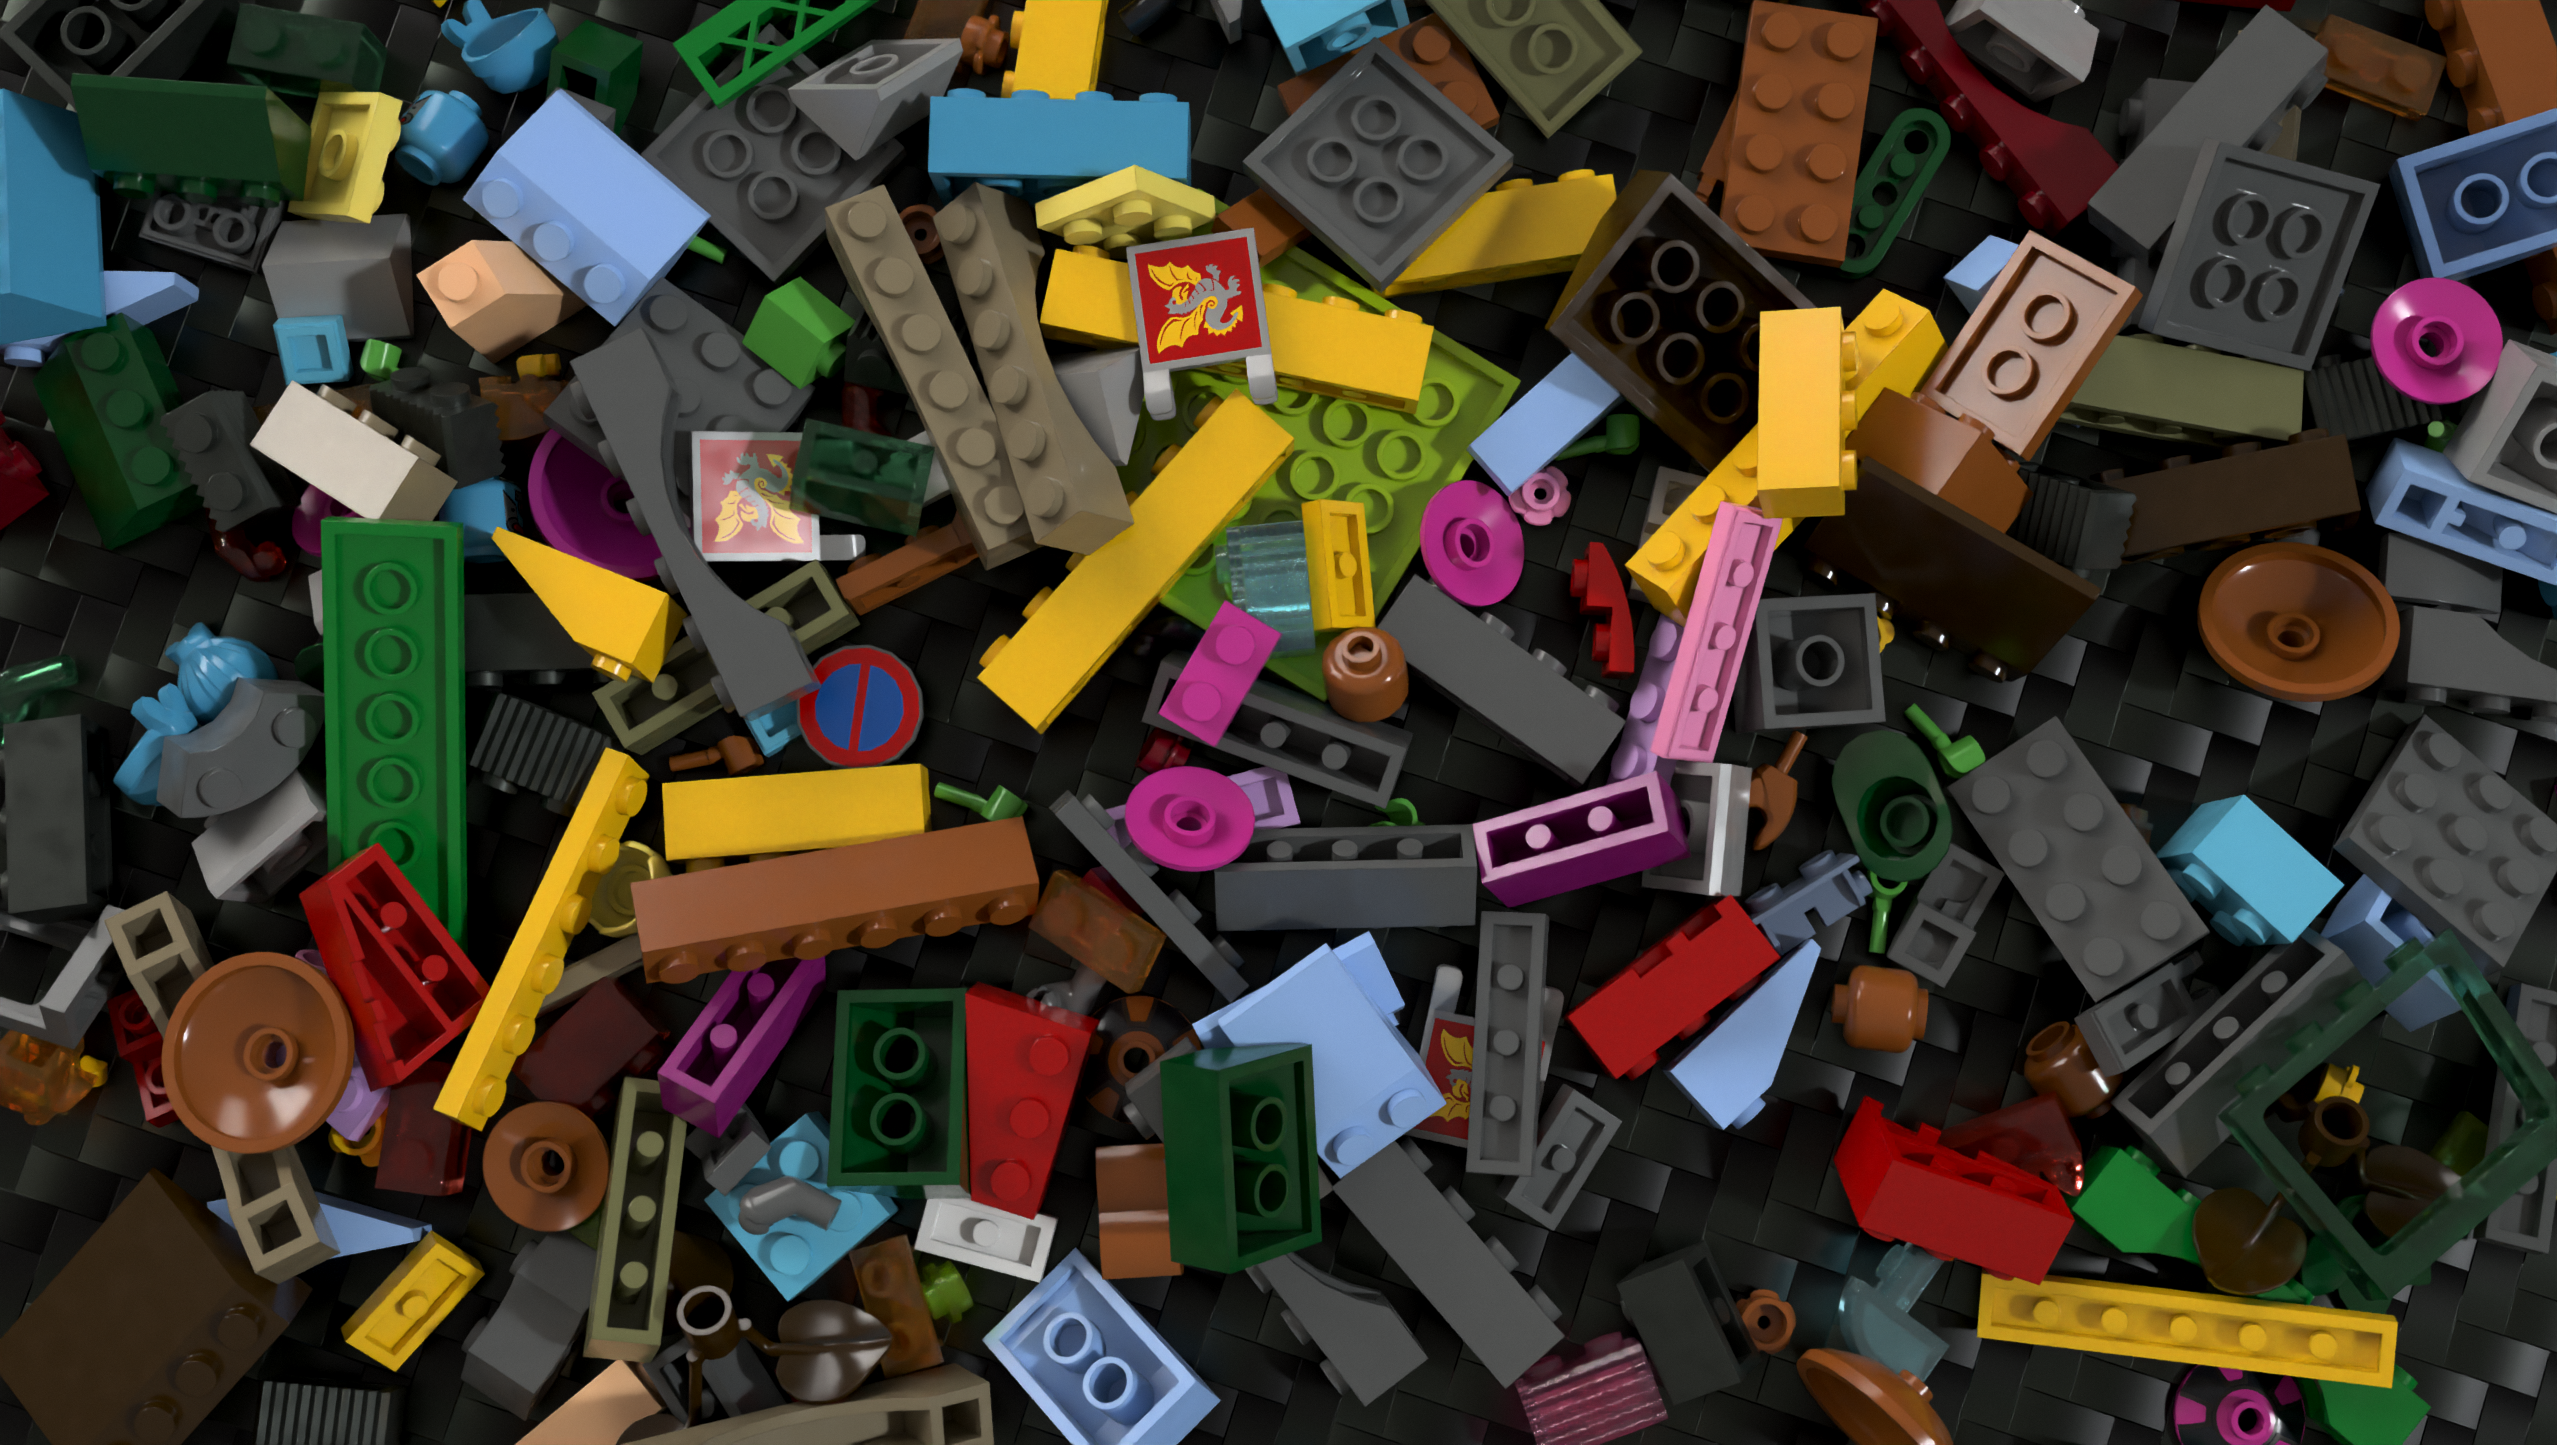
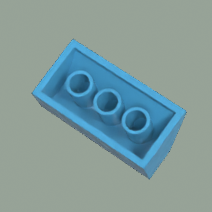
M957 88L949 90L947 97L930 96L928 174L943 206H947L969 186L977 182L1029 202L1030 208H1035V203L1132 165H1137L1191 187V117L1189 102H1177V97L1174 95L1146 93L1139 96V101H1115L1111 94L1085 91L1077 93L1075 100L1050 99L1049 94L1038 90H1018L1011 94V98H986V94L980 90Z
M0 89V345L107 326L99 175L90 170L77 113L6 89Z

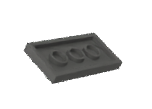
M2054 716L1947 787L2096 1004L2210 933L2057 716Z

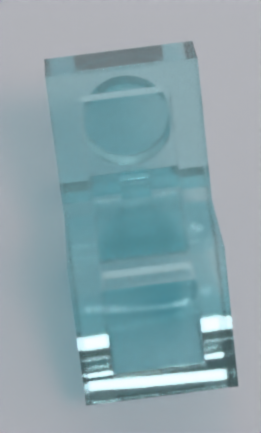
M1907 1242L1904 1247L1896 1244L1883 1257L1875 1272V1275L1880 1280L1874 1288L1865 1281L1851 1275L1843 1289L1839 1305L1841 1332L1850 1351L1854 1354L1872 1358L1896 1374L1902 1369L1908 1370L1924 1383L1950 1345L1907 1313L1944 1263V1260L1930 1255L1921 1246Z

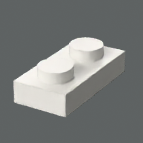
M971 1198L928 1199L914 1249L1040 1283L1059 1217L1038 1212L1035 1219L1031 1220L972 1201Z

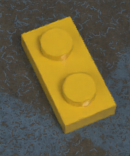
M1326 499L1302 503L1313 631L1344 632L1356 627L1376 628L1364 503Z
M430 1230L340 1328L345 1342L396 1372L485 1275L480 1262Z

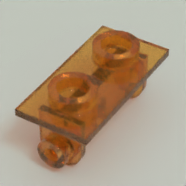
M904 1234L849 1252L866 1312L882 1322L892 1334V1347L881 1360L886 1379L944 1362L940 1349L944 1345L942 1338L937 1339L912 1252L916 1251V1249H914V1244L909 1245L907 1235Z

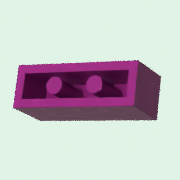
M1658 771L1472 824L1482 884L1508 908L1692 857L1680 798Z
M825 956L813 960H802L793 957L766 962L763 966L751 971H731L657 1072L663 1108L720 1138L826 988Z

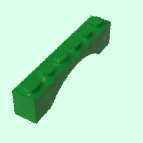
M2128 1145L2123 1151L2121 1148L2101 1146L2062 1194L2075 1219L2074 1222L2106 1248L2120 1252L2158 1253L2179 1258L2202 1268L2193 1244L2191 1225L2194 1213L2202 1201L2182 1188H2178L2175 1193L2172 1192L2156 1178L2161 1171L2157 1164L2136 1148ZM2293 1278L2281 1287L2266 1293L2241 1295L2243 1298L2309 1305L2315 1298L2311 1292ZM2395 1363L2392 1388L2297 1377L2307 1417L2341 1445H2402L2431 1409L2430 1405L2413 1392L2418 1382Z

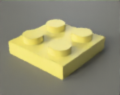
M319 92L310 125L312 130L303 202L290 201L287 212L309 220L370 224L372 214L376 212L383 200L384 182L382 177L388 154L394 149L400 136L401 124L398 117L403 101L381 92Z
M1132 165L1035 203L1037 228L1062 236L1065 242L1069 244L1087 245L1105 250L1111 254L1110 258L1127 259L1126 247L1156 243L1161 240L1169 241L1187 238L1192 234V229L1213 222L1216 218L1213 195L1137 165Z

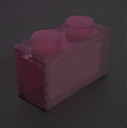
M1621 1332L1606 1334L1585 1343L1584 1348L1587 1355L1579 1356L1574 1360L1562 1363L1558 1354L1541 1358L1524 1372L1525 1378L1513 1382L1536 1445H1600L1669 1419L1641 1343L1635 1337L1627 1338L1623 1341Z

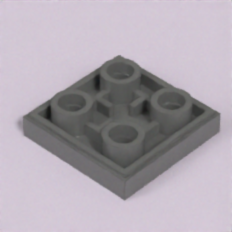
M154 191V197L151 199L138 237L157 246L264 278L262 264L281 222L285 220L290 201L280 200L279 207L262 208L245 204L239 200V197L217 196L215 203L203 204L183 200L173 192Z

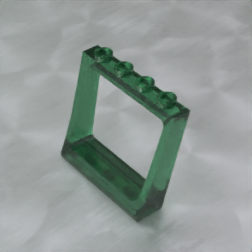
M2450 928L2435 933L2423 944L2413 936L2395 948L2382 961L2390 970L2373 986L2366 978H2363L2346 989L2333 1001V1004L2340 1011L2336 1017L2323 1028L2316 1020H2312L2291 1035L2283 1043V1046L2291 1054L2274 1069H2271L2264 1061L2242 1076L2233 1085V1088L2240 1094V1097L2217 1115L2306 1222L2367 1301L2390 1300L2557 1158V1083ZM2431 969H2434L2440 974L2523 1106L2526 1118L2524 1124L2376 1251H2373L2268 1129L2263 1115L2270 1104Z

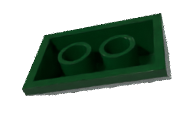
M72 73L70 86L90 170L111 184L115 193L135 199H152L154 191L173 192L183 200L203 204L215 203L217 196L239 197V200L245 204L262 208L279 207L280 200L303 202L312 129L267 86Z
M122 312L106 319L107 326L85 329L63 339L32 380L105 548L109 550L203 508L204 506L202 505L205 498L196 495L198 485L190 483L192 474L184 472L186 462L178 460L180 451L172 448L174 439L166 437L168 428L160 425L163 415L185 404L152 330Z
M967 988L837 991L827 1175L828 1188L905 1199L971 1198L965 1001Z
M1293 1043L1208 1048L1160 1061L1171 1262L1232 1274L1322 1242L1312 1044Z

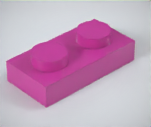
M1224 600L1158 714L1216 747L1283 634Z

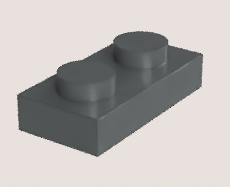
M1563 1083L1538 1123L1535 1177L1505 1176L1495 1194L1554 1231L1622 1121Z

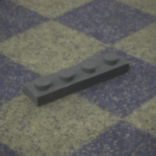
M1067 790L1049 807L1230 1003L1249 987V984L1237 973V970L1246 962L1220 934L1209 942L1194 926L1202 917L1200 912L1177 888L1168 896L1163 893L1150 879L1159 868L1151 859L1142 854L1133 842L1123 849L1113 839L1107 830L1116 823L1115 820L1090 794L1079 802Z
M1481 911L1466 1172L1535 1177L1549 916L1547 914Z
M2520 983L2509 986L2479 1190V1193L2488 1202L2489 1206L2482 1215L2475 1219L2473 1239L2535 1255L2549 1254L2557 1196V992Z

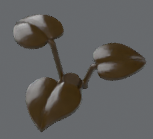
M2311 1058L2244 1121L2254 1124L2260 1123L2270 1118L2274 1113L2284 1123L2305 1120L2298 1132V1144L2305 1156L2304 1160L2268 1206L2255 1193L2238 1187L2218 1189L2207 1195L2194 1213L2191 1224L2192 1240L2206 1279L2217 1289L2237 1295H2257L2281 1287L2294 1277L2303 1265L2307 1252V1238L2304 1231L2296 1223L2278 1215L2316 1165L2336 1167L2343 1164L2351 1154L2354 1184L2357 1188L2368 1191L2363 1202L2364 1215L2375 1231L2387 1241L2397 1246L2422 1250L2440 1245L2450 1239L2464 1226L2482 1215L2489 1204L2460 1175L2419 1150L2402 1145H2383L2372 1149L2365 1157V1150L2370 1146V1140L2366 1137L2370 1127L2366 1112L2358 1103L2343 1096H2331L2325 1098L2319 1104L2312 1101L2318 1091L2319 1073L2313 1058Z
M674 1230L662 1336L672 1335L682 1330L690 1348L686 1355L689 1363L688 1420L684 1425L678 1418L669 1414L647 1416L630 1425L620 1436L616 1445L699 1426L702 1419V1364L705 1359L714 1360L727 1356L737 1346L740 1338H746L769 1356H780L776 1367V1376L780 1386L788 1395L808 1404H827L845 1398L868 1378L891 1349L893 1342L892 1334L882 1322L866 1311L846 1303L822 1299L799 1303L785 1311L778 1324V1334L781 1343L772 1342L754 1329L749 1319H738L729 1298L733 1288L735 1273L728 1253L719 1244L704 1236Z

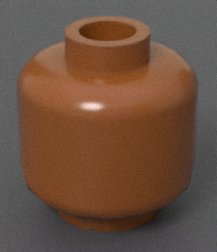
M1356 627L1340 633L1330 641L1322 656L1321 670L1326 695L1331 707L1343 718L1358 723L1376 722L1388 718L1401 708L1408 695L1409 678L1406 658L1399 641L1389 632L1375 627Z
M1858 965L1851 971L1847 985H1834L1831 1022L1843 1024V1036L1849 1046L1858 1049L1903 1053L1908 1050L1913 1039L1923 1040L1928 1013V989L1918 988V981L1910 971Z

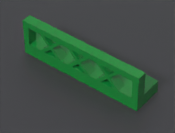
M736 0L674 42L673 46L692 75L699 81L720 110L879 0H845V3L833 11L809 7V2L812 0ZM790 15L797 16L794 37L781 47L757 42L758 34L769 23L775 26ZM806 18L818 20L805 29ZM737 51H745L742 73L719 88L708 71ZM755 53L767 55L753 65Z

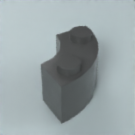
M238 677L230 702L214 721L192 733L164 737L156 801L180 818H199L235 810L264 796L296 769L312 747L325 717L324 693L301 681Z
M566 1230L549 1232L541 1243L531 1239L522 1248L510 1267L509 1273L515 1277L499 1308L491 1320L486 1316L482 1317L466 1337L461 1347V1350L467 1353L461 1379L526 1421L573 1356L574 1352L570 1350L571 1346L587 1327L597 1250Z

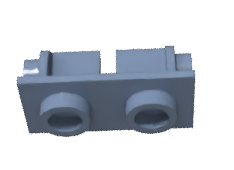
M1827 850L1803 863L1798 868L1802 877L1781 889L1778 883H1774L1744 901L1748 908L1745 913L1779 956H1782L1790 949L1816 934L1804 914L1806 911L1814 908L1822 924L1828 927L1855 909L1865 905L1864 897L1872 893L1873 890L1861 871L1858 870L1853 874H1850L1848 868L1860 861L1857 855L1839 853L1835 856L1832 850Z

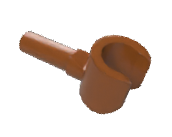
M733 735L718 742L717 746L709 747L706 750L671 756L669 758V765L671 770L676 772L724 761L730 776L736 777L762 766L764 760L753 738Z

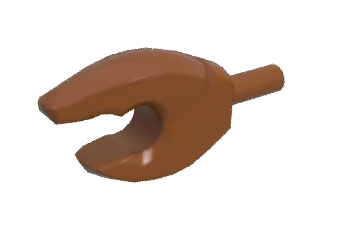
M1796 730L1792 732L1774 766L1762 763L1752 771L1749 808H1756L1763 816V824L1753 841L1752 850H1762L1775 841L1785 830L1793 815L1797 800L1798 782L1787 774L1808 738Z

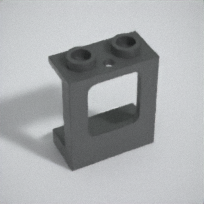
M0 889V930L9 931L63 948L72 953L71 959L46 996L39 1003L26 1005L0 997V1026L75 1049L126 972L104 922L105 919L125 910L107 904L95 923L84 919L37 925L10 915Z

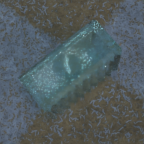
M1303 520L1225 527L1227 544L1215 545L1218 584L1231 583L1233 605L1283 634L1268 660L1315 655L1316 646Z

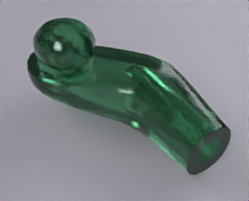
M62 654L19 664L0 672V747L4 745L3 724L23 722L28 711L39 698L78 682V672L69 655Z

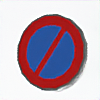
M872 645L843 646L822 656L812 667L822 688L796 700L797 724L808 747L826 763L843 769L881 767L898 760L914 743L924 718L923 692L913 671L892 652Z

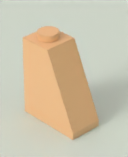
M471 240L416 274L449 328L493 364L588 306L585 301L513 241Z
M616 1360L515 1445H616L620 1436L630 1425L647 1416L660 1414L668 1406L642 1366L645 1362Z

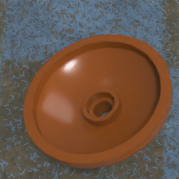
M2273 542L2249 547L2233 554L2221 562L2209 575L2203 586L2197 608L2199 633L2205 647L2214 660L2227 673L2246 686L2261 693L2285 700L2323 702L2344 698L2365 689L2385 672L2392 661L2400 637L2398 612L2392 597L2382 583L2370 571L2349 557L2312 544Z
M272 952L245 953L224 960L210 968L183 994L170 1017L162 1047L163 1082L169 1101L178 1118L202 1141L216 1148L235 1153H271L292 1146L308 1137L334 1111L344 1094L351 1075L355 1043L353 1024L347 1005L337 987L325 974L313 965L289 955ZM284 1045L287 1050L286 1059L279 1067L276 1061V1054L279 1048Z
M1831 1348L1808 1349L1797 1361L1798 1373L1810 1394L1832 1421L1856 1445H1953L1947 1427L1929 1404L1933 1394L1918 1377L1908 1370L1902 1369L1896 1374L1872 1358Z

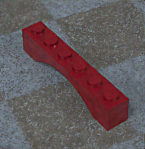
M1857 0L1862 6V16L1879 18L1876 35L1880 37L1886 36L1901 54V64L1908 76L1917 84H1925L1940 102V112L1948 125L1956 132H1964L1978 148L1980 162L1988 174L1997 181L2004 180L2019 199L2018 207L2029 224L2036 229H2044L2048 236L2053 239L2088 212L2087 203L2119 168L2088 128L2059 122L2030 110L1994 87L1969 62L1949 32L1936 0Z

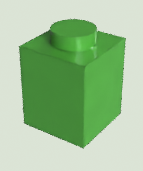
M798 277L765 295L742 343L797 388L802 389L821 376L830 379L845 365L847 336L855 320L803 278Z

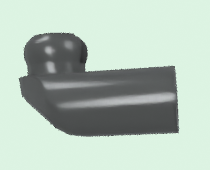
M1086 951L1072 979L1035 986L1029 990L1026 997L1041 1001V1003L1049 1006H1057L1088 1016L1115 965L1105 957L1094 959Z
M783 1176L751 1188L740 1201L738 1220L742 1229L753 1235L768 1233L770 1226L792 1215H796L827 1231L836 1217L842 1201L797 1177Z

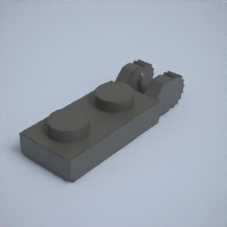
M2197 950L2190 951L2161 966L2155 967L2074 1018L2105 1078L2128 1070L2184 1033L2201 1017L2200 1015L2205 1013L2222 997L2217 986L2204 987L2191 994L2186 990L2181 979L2197 971V968L2204 963Z

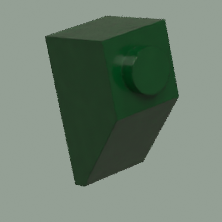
M585 20L552 49L546 98L557 87L615 108L613 133L619 137L637 95L644 42L592 21Z

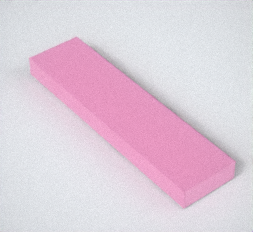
M1720 501L1650 748L1652 753L1667 759L1713 763L1783 518L1764 519L1762 508Z

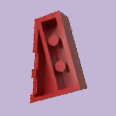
M379 842L350 856L299 894L329 979L337 987L349 1010L354 1030L355 1051L370 1092L400 1083L475 1021L491 987Z
M1731 894L1714 898L1561 1017L1609 1078L1617 1079L1625 1073L1632 1081L1660 1060L1661 1056L1656 1049L1675 1035L1683 1041L1698 1031L1712 1018L1708 1013L1710 1009L1727 997L1734 1001L1762 979L1759 973L1781 957Z
M977 982L965 993L971 1200L1034 1220L1045 1202L1100 1020L1057 1006H1049L1041 1003V1001Z
M1865 1095L1833 1158L1858 1225L1871 1236L1883 1241L1890 1242L1897 1238L1921 1246L1930 1255L1944 1261H1953L1955 1258L1979 1265L1987 1273L2002 1280L2011 1281L2015 1277L2040 1285L2075 1221L2058 1187L1982 1150H1979L1973 1160L1937 1143L1941 1135L1940 1130L1923 1122L1917 1133L1882 1117L1881 1111L1884 1104Z

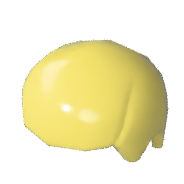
M631 840L620 843V851L614 867L608 874L602 876L591 899L592 911L588 923L597 929L599 934L605 936L627 938L637 933L630 883L673 876L664 858L643 843Z

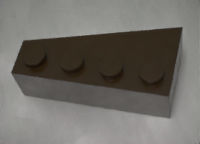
M2328 428L2311 429L2288 436L2289 445L2262 450L2261 442H2247L2222 449L2221 459L2195 464L2193 455H2183L2156 462V472L2130 477L2127 468H2120L2091 475L2089 477L2090 480L2132 492L2137 498L2132 505L2134 513L2129 518L2131 526L2126 530L2128 539L2123 543L2125 551L2120 556L2122 560L2120 566L2177 557L2185 553L2184 546L2197 544L2198 551L2235 548L2251 540L2249 533L2263 531L2264 538H2274V541L2298 538L2303 536L2305 532L2316 529L2317 522L2330 520L2332 532L2354 529L2361 512L2346 434L2330 437Z

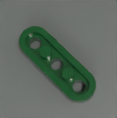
M1925 108L1908 109L1899 114L1887 129L1855 182L1847 240H1851L1859 246L1860 256L1851 258L1845 255V260L1840 268L1825 266L1834 275L1844 279L1862 278L1872 272L1884 257L1949 150L1951 143L1950 130L1944 119L1936 112ZM1904 139H1918L1923 145V153L1913 154L1909 152L1905 147ZM1875 189L1886 190L1891 195L1892 204L1888 206L1879 205L1873 199L1872 191Z

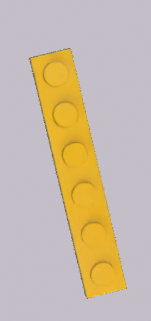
M607 747L605 748L433 1107L434 1110L458 1123L482 1132L488 1117L493 1116L502 1105L507 1088L505 1081L517 1056L526 1051L535 1033L534 1020L545 996L552 993L561 980L564 970L563 958L574 935L579 934L588 923L592 911L591 899L602 876L608 874L617 861L620 851L619 840L630 817L635 816L645 802L647 781L650 775L629 755Z
M1982 1268L1977 1337L2392 1388L2398 1322L2394 1315L2054 1275H2045L2040 1285L2015 1277L2011 1281H2006L1992 1276Z

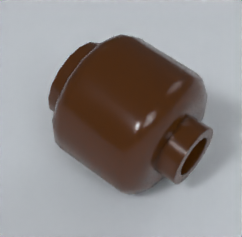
M2066 1021L2054 1023L2039 1032L2029 1042L2026 1048L2028 1058L2024 1066V1075L2052 1112L2065 1119L2077 1118L2083 1115L2087 1119H2095L2113 1107L2110 1102L2118 1095L2116 1091L2123 1080L2124 1072L2105 1078L2077 1024L2070 1025Z

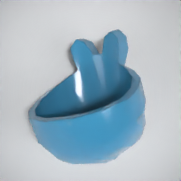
M468 0L464 3L462 11L467 26L455 19H447L441 24L443 35L451 43L462 49L461 55L463 60L475 76L480 77L490 89L502 94L517 91L523 92L535 87L548 77L551 51L559 43L554 24L543 8L522 10L491 19L481 0Z
M203 622L196 623L181 642H174L164 653L179 667L178 689L184 695L189 711L193 713L201 726L214 721L230 702L238 677L279 680L277 668L266 652L247 640L232 636H215Z
M171 683L159 689L158 698L160 702L152 697L142 696L133 703L131 714L147 731L122 764L113 780L114 784L129 799L142 805H162L156 801L164 737L188 734L201 728L193 713L189 711L184 695L177 686Z

